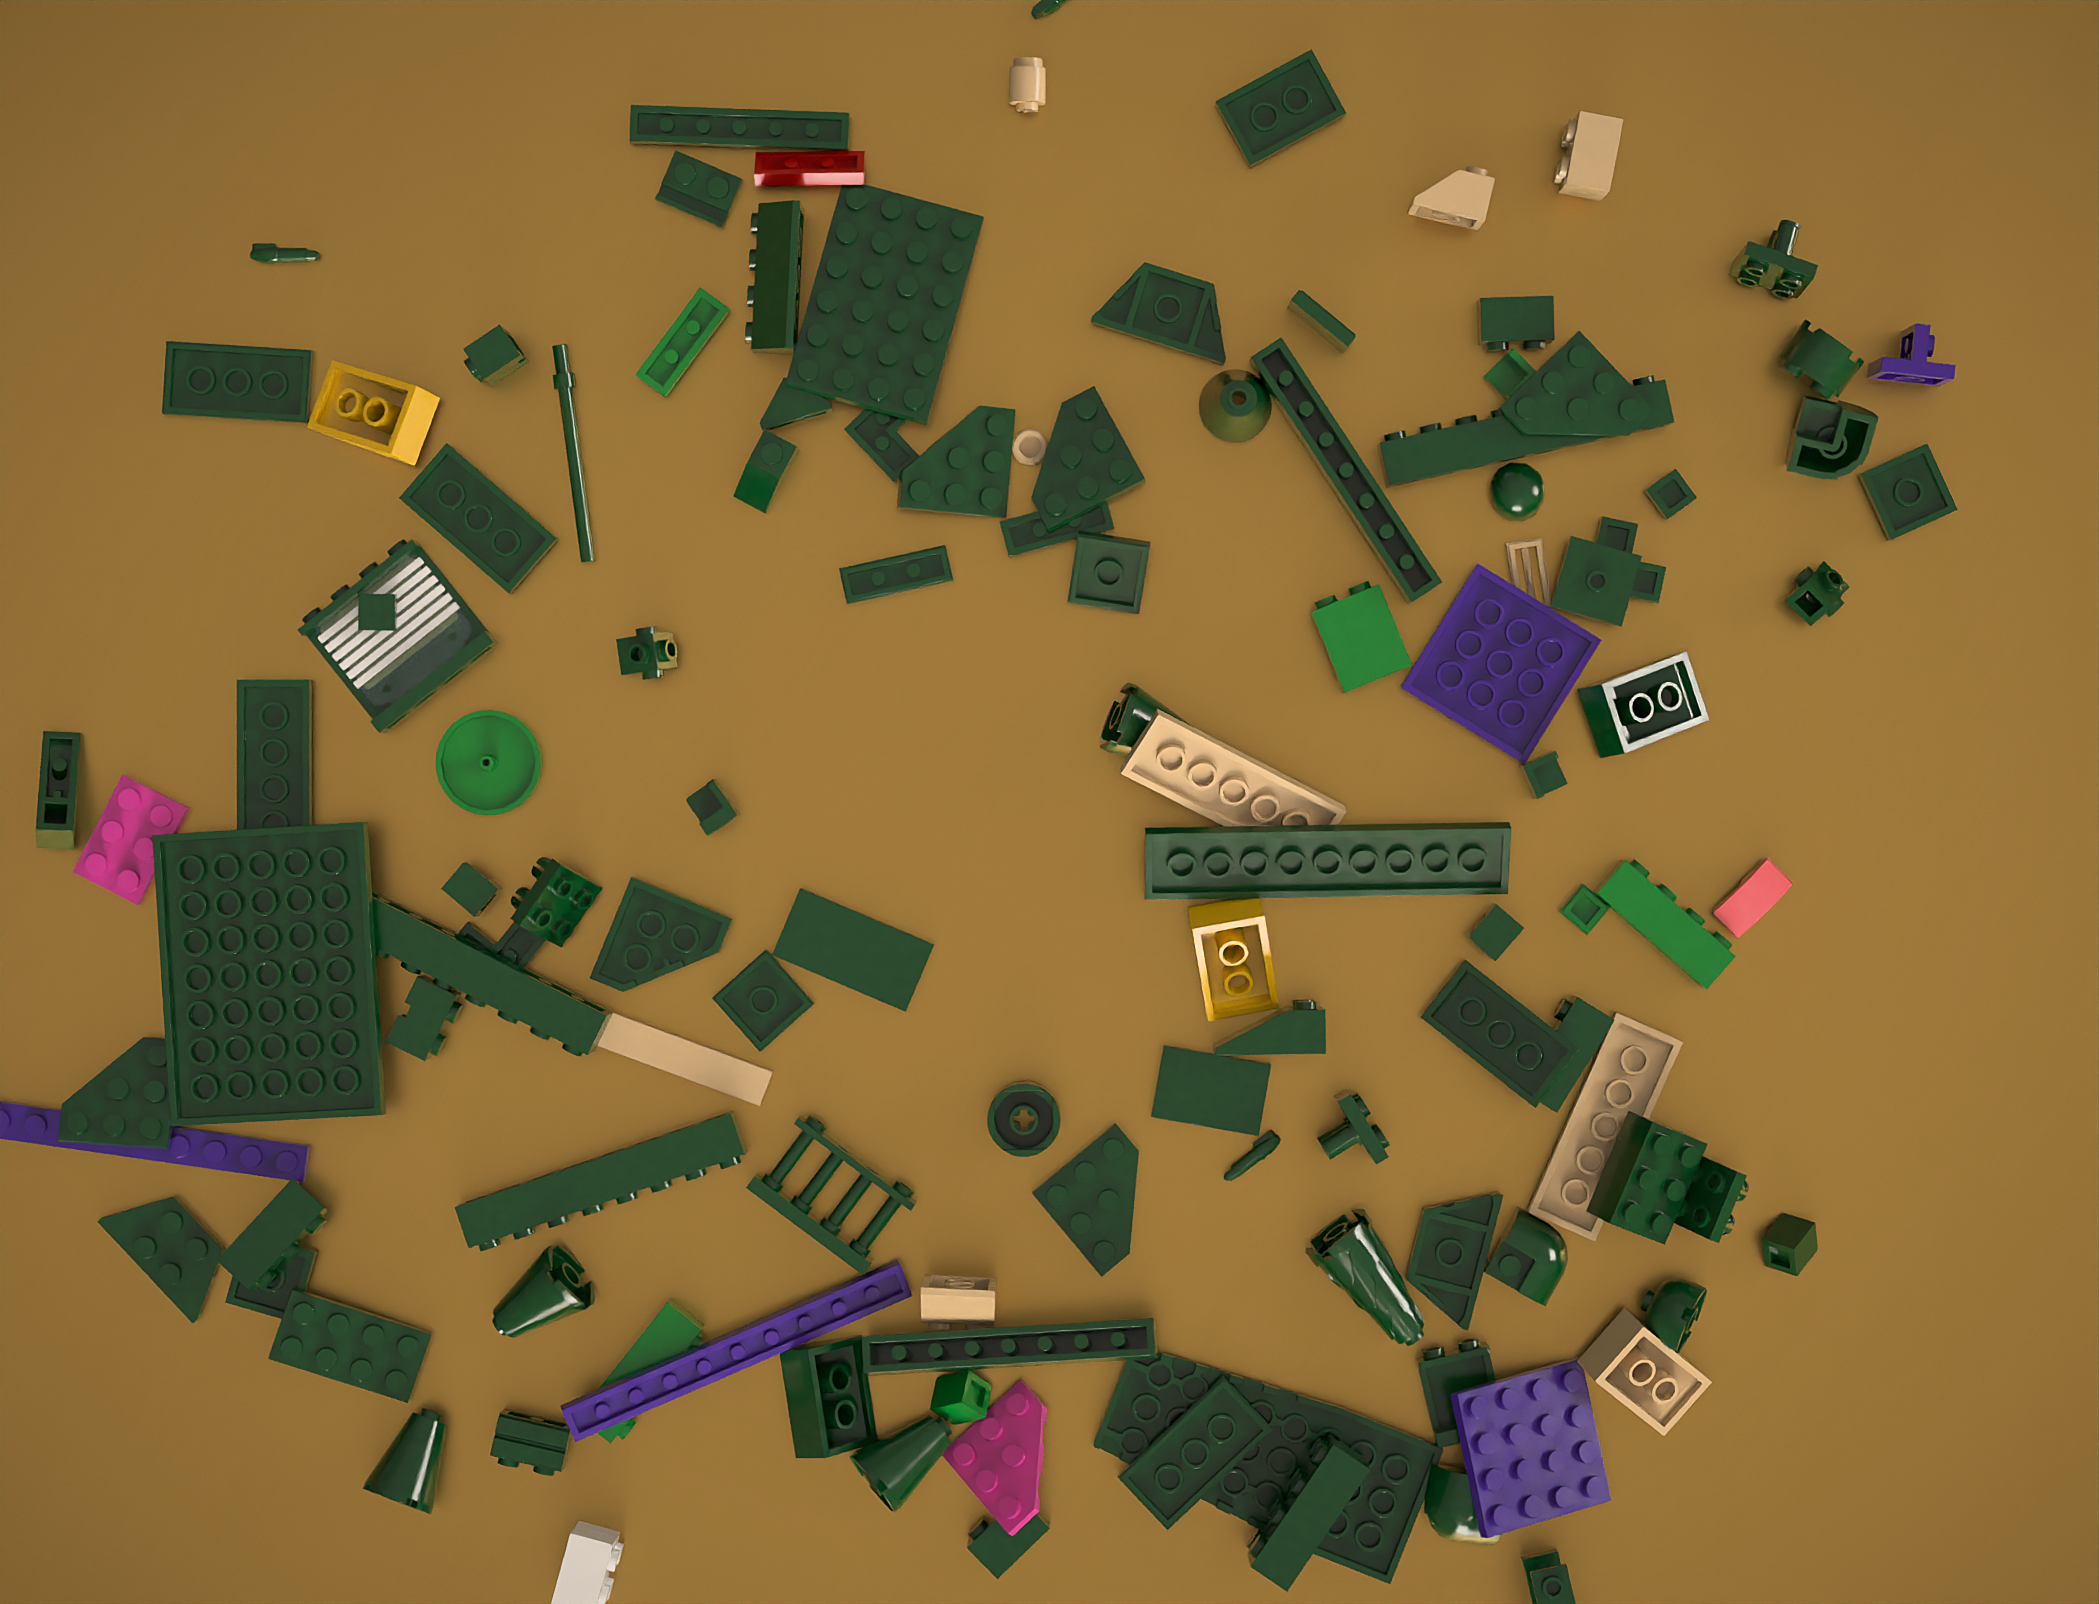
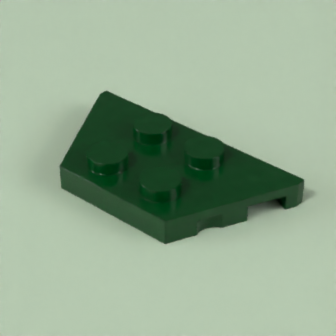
M1144 262L1091 319L1092 324L1224 365L1226 360L1214 284Z
M1492 1193L1423 1208L1405 1279L1424 1294L1434 1305L1456 1322L1458 1326L1467 1331L1503 1199V1194Z
M176 1195L104 1216L97 1221L192 1323H195L200 1318L205 1298L211 1289L217 1266L220 1264L216 1260L224 1253L225 1247Z

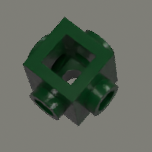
M1823 561L1814 570L1807 566L1793 580L1797 586L1785 601L1812 626L1825 614L1831 617L1845 603L1841 597L1850 586L1836 570Z
M657 626L635 629L636 636L616 639L621 675L642 674V679L648 680L664 677L663 670L677 668V646L673 641L672 632L658 633Z

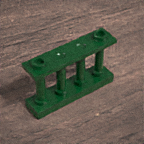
M800 1115L794 1124L802 1129V1132L770 1175L766 1173L762 1177L757 1173L746 1188L863 1275L873 1261L868 1256L871 1252L869 1247L901 1204L910 1211L916 1204V1201L911 1198L914 1192L898 1180L892 1184L825 1134L824 1131L827 1127L811 1115L807 1119ZM815 1139L830 1150L831 1154L799 1196L795 1195L791 1199L781 1191L783 1187L781 1183ZM845 1161L861 1174L828 1218L824 1216L820 1220L810 1213L813 1208L811 1203L840 1164ZM873 1182L890 1196L857 1240L853 1238L849 1242L839 1234L842 1230L840 1225Z
M1557 1549L1521 1557L1532 1604H1576L1566 1563L1561 1564Z

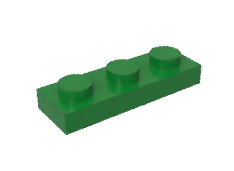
M700 287L635 375L666 398L730 312V309Z

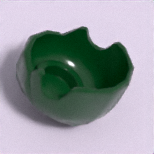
M1511 462L1499 468L1490 483L1493 509L1497 514L1509 521H1525L1535 516L1545 497L1544 482L1540 473L1526 463Z

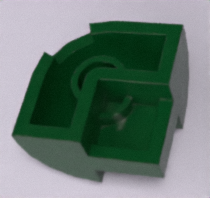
M1804 395L1796 426H1793L1786 460L1787 471L1829 480H1837L1838 477L1851 473L1860 464L1864 463L1869 453L1878 416L1863 407L1838 400L1837 403Z
M1517 1207L1500 1237L1501 1241L1486 1265L1484 1272L1517 1290V1292L1529 1299L1546 1306L1564 1275L1568 1263L1567 1245L1562 1235L1550 1224Z
M1431 1464L1424 1499V1513L1428 1515L1431 1526L1438 1535L1452 1541L1492 1546L1498 1542L1502 1534L1490 1538L1480 1537L1466 1469Z

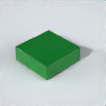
M1581 884L1558 912L1584 934L1588 935L1611 907L1584 884Z

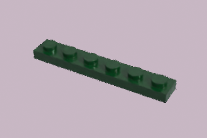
M631 105L629 141L634 144L848 151L850 114L845 112Z

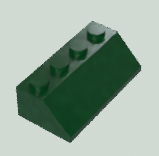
M800 201L759 203L758 213H752L751 235H757L756 249H750L749 271H755L754 286L748 285L747 307L753 308V321L746 322L745 344H751L753 353L794 355L798 341L805 212Z

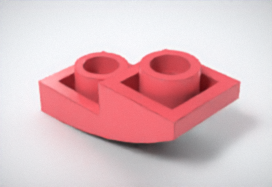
M1767 857L1741 879L1739 887L1714 907L1713 914L1739 938L1793 885V882Z

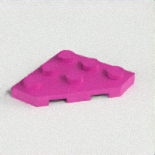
M1019 1380L987 1411L986 1418L977 1420L942 1455L1003 1529L1011 1536L1018 1532L1039 1512V1476L1042 1474L1044 1454L1042 1437L1043 1425L1046 1423L1047 1416L1045 1405L1022 1380Z

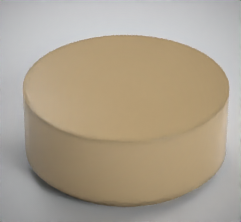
M1025 429L1019 432L1013 440V455L1023 465H1038L1044 460L1048 441L1040 431Z

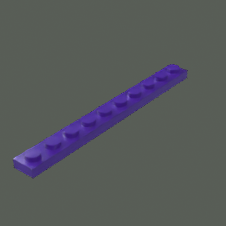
M0 1101V1139L291 1180L293 1178L298 1182L306 1181L311 1145L181 1126H172L170 1150L67 1143L58 1141L61 1109Z
M898 1260L562 1404L560 1407L574 1441L577 1442L912 1296L902 1268Z

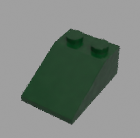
M1687 651L1577 689L1600 758L1625 754L1709 720Z
M1313 999L1293 1000V1006H1285L1213 1043V1052L1215 1056L1326 1054L1325 1009L1322 1006H1317V1002Z

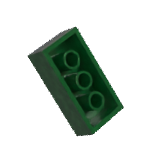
M1328 1434L1325 1440L1319 1438L1308 1454L1311 1460L1303 1471L1299 1468L1294 1473L1287 1485L1290 1488L1288 1495L1283 1501L1279 1498L1275 1501L1267 1514V1517L1270 1519L1263 1531L1257 1529L1246 1545L1249 1548L1247 1555L1250 1567L1285 1591H1288L1370 1471L1369 1465L1362 1455L1331 1434Z

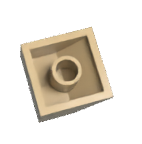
M1467 166L1466 171L1458 170L1417 195L1410 204L1407 214L1479 230L1486 219L1495 178L1487 176L1488 171L1485 169Z

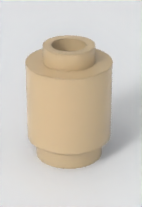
M1034 57L1014 59V67L1010 68L1009 103L1017 105L1016 111L1037 112L1038 106L1046 104V68L1043 67V59Z

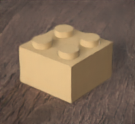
M1580 111L1573 120L1569 119L1568 125L1564 126L1561 139V147H1566L1565 156L1562 155L1561 161L1557 162L1554 182L1560 183L1559 194L1601 201L1610 192L1624 119Z

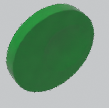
M476 711L458 719L443 735L436 753L437 777L445 794L460 808L478 815H499L518 808L533 794L542 773V753L533 732L518 718L500 711Z

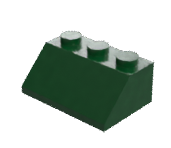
M861 1335L805 1343L780 1353L796 1458H828L867 1446L878 1440L868 1375L863 1373Z

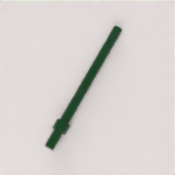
M567 344L552 346L556 374L552 376L554 390H558L580 559L581 562L595 561L573 395V388H576L575 375L573 372H570Z

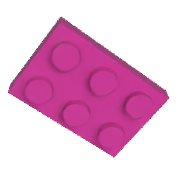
M122 775L73 872L136 905H140L155 877L152 835L177 834L189 807L126 775Z

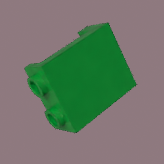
M1369 581L1349 588L1351 596L1337 601L1335 595L1315 602L1317 610L1310 612L1337 675V682L1342 694L1412 666L1380 585L1371 587Z

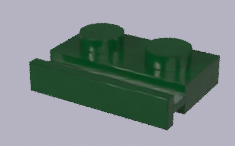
M675 150L655 200L723 229L743 179Z

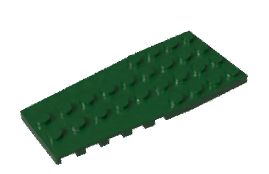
M1158 1351V1358L1125 1361L1093 1444L1095 1448H1100L1118 1457L1121 1461L1130 1464L1210 1387L1224 1376L1267 1421L1274 1431L1201 1499L1214 1505L1217 1509L1229 1515L1232 1514L1246 1521L1247 1524L1263 1531L1270 1520L1267 1514L1278 1498L1282 1501L1286 1498L1290 1491L1287 1485L1294 1473L1299 1468L1304 1471L1309 1464L1311 1458L1308 1457V1454L1319 1438L1325 1440L1328 1434H1331L1366 1459L1370 1471L1313 1554L1385 1583H1391L1424 1501L1431 1464L1439 1463L1444 1451L1443 1447L1438 1448L1434 1443L1346 1408Z

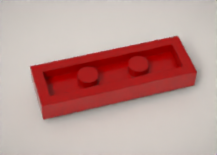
M865 151L756 152L755 186L804 185L812 187L816 185H864Z

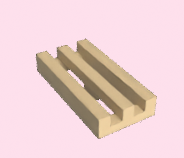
M1542 538L1505 543L1511 584L1521 590L1515 549L1521 548L1527 594L1536 599L1528 547L1535 546L1543 603L1553 610V607H1550L1552 600Z

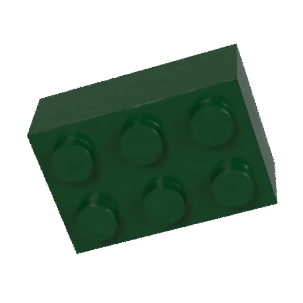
M1628 1111L1586 1212L1612 1225L1665 1245L1705 1152L1707 1143Z

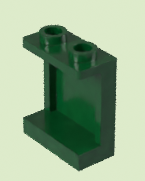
M1479 1338L1458 1342L1459 1348L1444 1351L1442 1346L1422 1351V1357L1415 1358L1435 1443L1438 1448L1461 1443L1450 1393L1496 1380L1489 1345L1487 1342L1480 1343Z

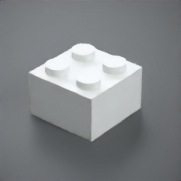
M583 1521L577 1522L569 1536L551 1604H606L614 1583V1579L608 1577L609 1572L615 1571L624 1546L623 1543L618 1542L619 1531Z

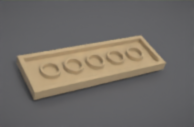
M1159 709L1156 710L1120 767L1121 774L1224 827L1338 825L1347 812L1345 805Z
M1617 1012L1612 1017L1615 1021L1599 1046L1527 1209L1533 1215L1592 1241H1596L1604 1220L1586 1212L1627 1113L1631 1111L1650 1118L1683 1044L1682 1041Z

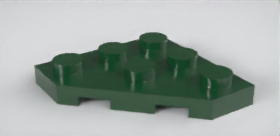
M1577 331L1499 407L1501 412L1520 432L1527 435L1629 436L1655 411L1580 331Z
M1095 386L1062 402L1033 490L1032 503L1048 532L1145 483L1141 470Z
M977 406L967 414L963 420L948 430L918 458L900 471L897 508L1006 518L1015 409Z
M631 877L590 979L624 992L714 955L720 951L733 918Z
M143 1037L63 1102L58 1141L170 1150L172 1126L170 1124L165 1039Z
M1116 1123L1032 1191L1035 1198L1101 1277L1130 1254L1139 1150Z

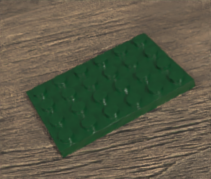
M865 184L842 185L786 379V387L927 425L984 217Z

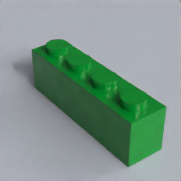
M1635 859L1631 863L1626 860H1620L1593 893L1609 905L1613 911L1699 986L1708 989L1736 957L1729 951L1732 944L1719 932L1715 931L1711 935L1702 927L1705 920L1690 907L1684 911L1674 903L1678 897L1664 884L1661 883L1656 887L1647 879L1650 872Z
M670 1298L599 1389L697 1347L704 1339L699 1334L704 1324ZM630 1418L602 1430L598 1434L611 1444L616 1436L623 1440L636 1422Z

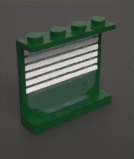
M405 539L396 543L387 551L390 555L389 558L380 565L377 562H373L359 573L360 581L351 588L346 584L338 589L330 597L333 602L323 610L317 607L309 612L302 619L304 625L298 629L302 636L309 638L372 718L370 722L379 733H386L498 644L421 545L413 539L408 543ZM358 594H397L396 631L358 630Z

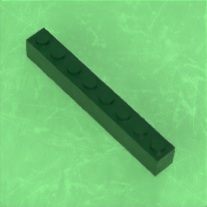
M1282 337L1253 355L1249 363L1266 386L1270 395L1408 604L1412 603L1441 584V579Z
M1654 375L1632 380L1633 388L1655 410L1632 433L1668 426L1674 423L1665 379L1655 381ZM1498 409L1490 412L1492 418L1477 421V416L1471 415L1455 419L1456 426L1442 429L1441 423H1435L1419 427L1420 434L1406 437L1405 431L1384 435L1385 442H1380L1377 445L1385 485L1386 488L1618 436L1522 434Z
M372 891L376 955L387 959L391 955L402 961L400 966L405 970L417 975L424 972L434 977L433 983L448 991H453L456 988L466 993L465 999L479 1007H485L487 1004L499 1010L497 1015L502 1019L517 1024L519 1020L531 1026L529 1031L532 1034L545 1040L553 1037L563 1043L562 1048L571 1054L581 1057L583 1053L588 1055L595 1051L613 1012L526 968L518 966L516 963L502 958L498 954L495 955L490 950L466 938H463L462 941L456 939L457 933Z
M730 1111L460 1203L455 1207L468 1248L479 1246L481 1252L501 1245L499 1238L513 1234L516 1240L534 1234V1226L547 1222L548 1227L552 1228L569 1222V1214L582 1211L583 1216H587L604 1210L602 1204L613 1199H616L618 1205L638 1198L637 1191L648 1187L654 1193L673 1186L672 1179L684 1175L686 1181L702 1177L707 1174L705 1169L707 1167L719 1164L721 1169L737 1165L741 1163L740 1156L745 1155L747 1149L734 1111Z
M1153 1318L862 1336L863 1373L868 1376L1156 1359L1158 1358L1156 1321Z

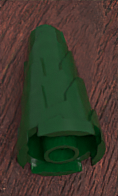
M1364 1209L1352 1210L1356 1216V1219L1349 1221L1345 1214L1323 1228L1310 1241L1315 1251L1312 1248H1306V1254L1317 1267L1320 1266L1333 1283L1347 1293L1359 1308L1371 1316L1391 1340L1395 1339L1397 1344L1405 1343L1406 1346L1415 1344L1424 1335L1422 1331L1424 1317L1409 1295L1384 1242L1371 1224L1372 1219Z

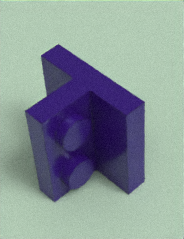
M1914 324L1901 333L1899 359L1881 357L1871 362L1868 366L1867 378L1941 386L1954 380L1956 365L1927 362V357H1932L1935 344L1934 335H1930L1931 325Z

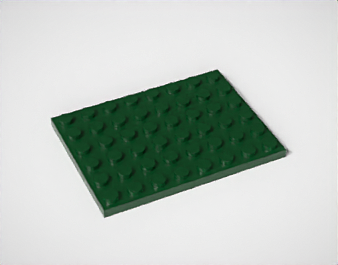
M368 822L152 835L171 1126L386 1114Z

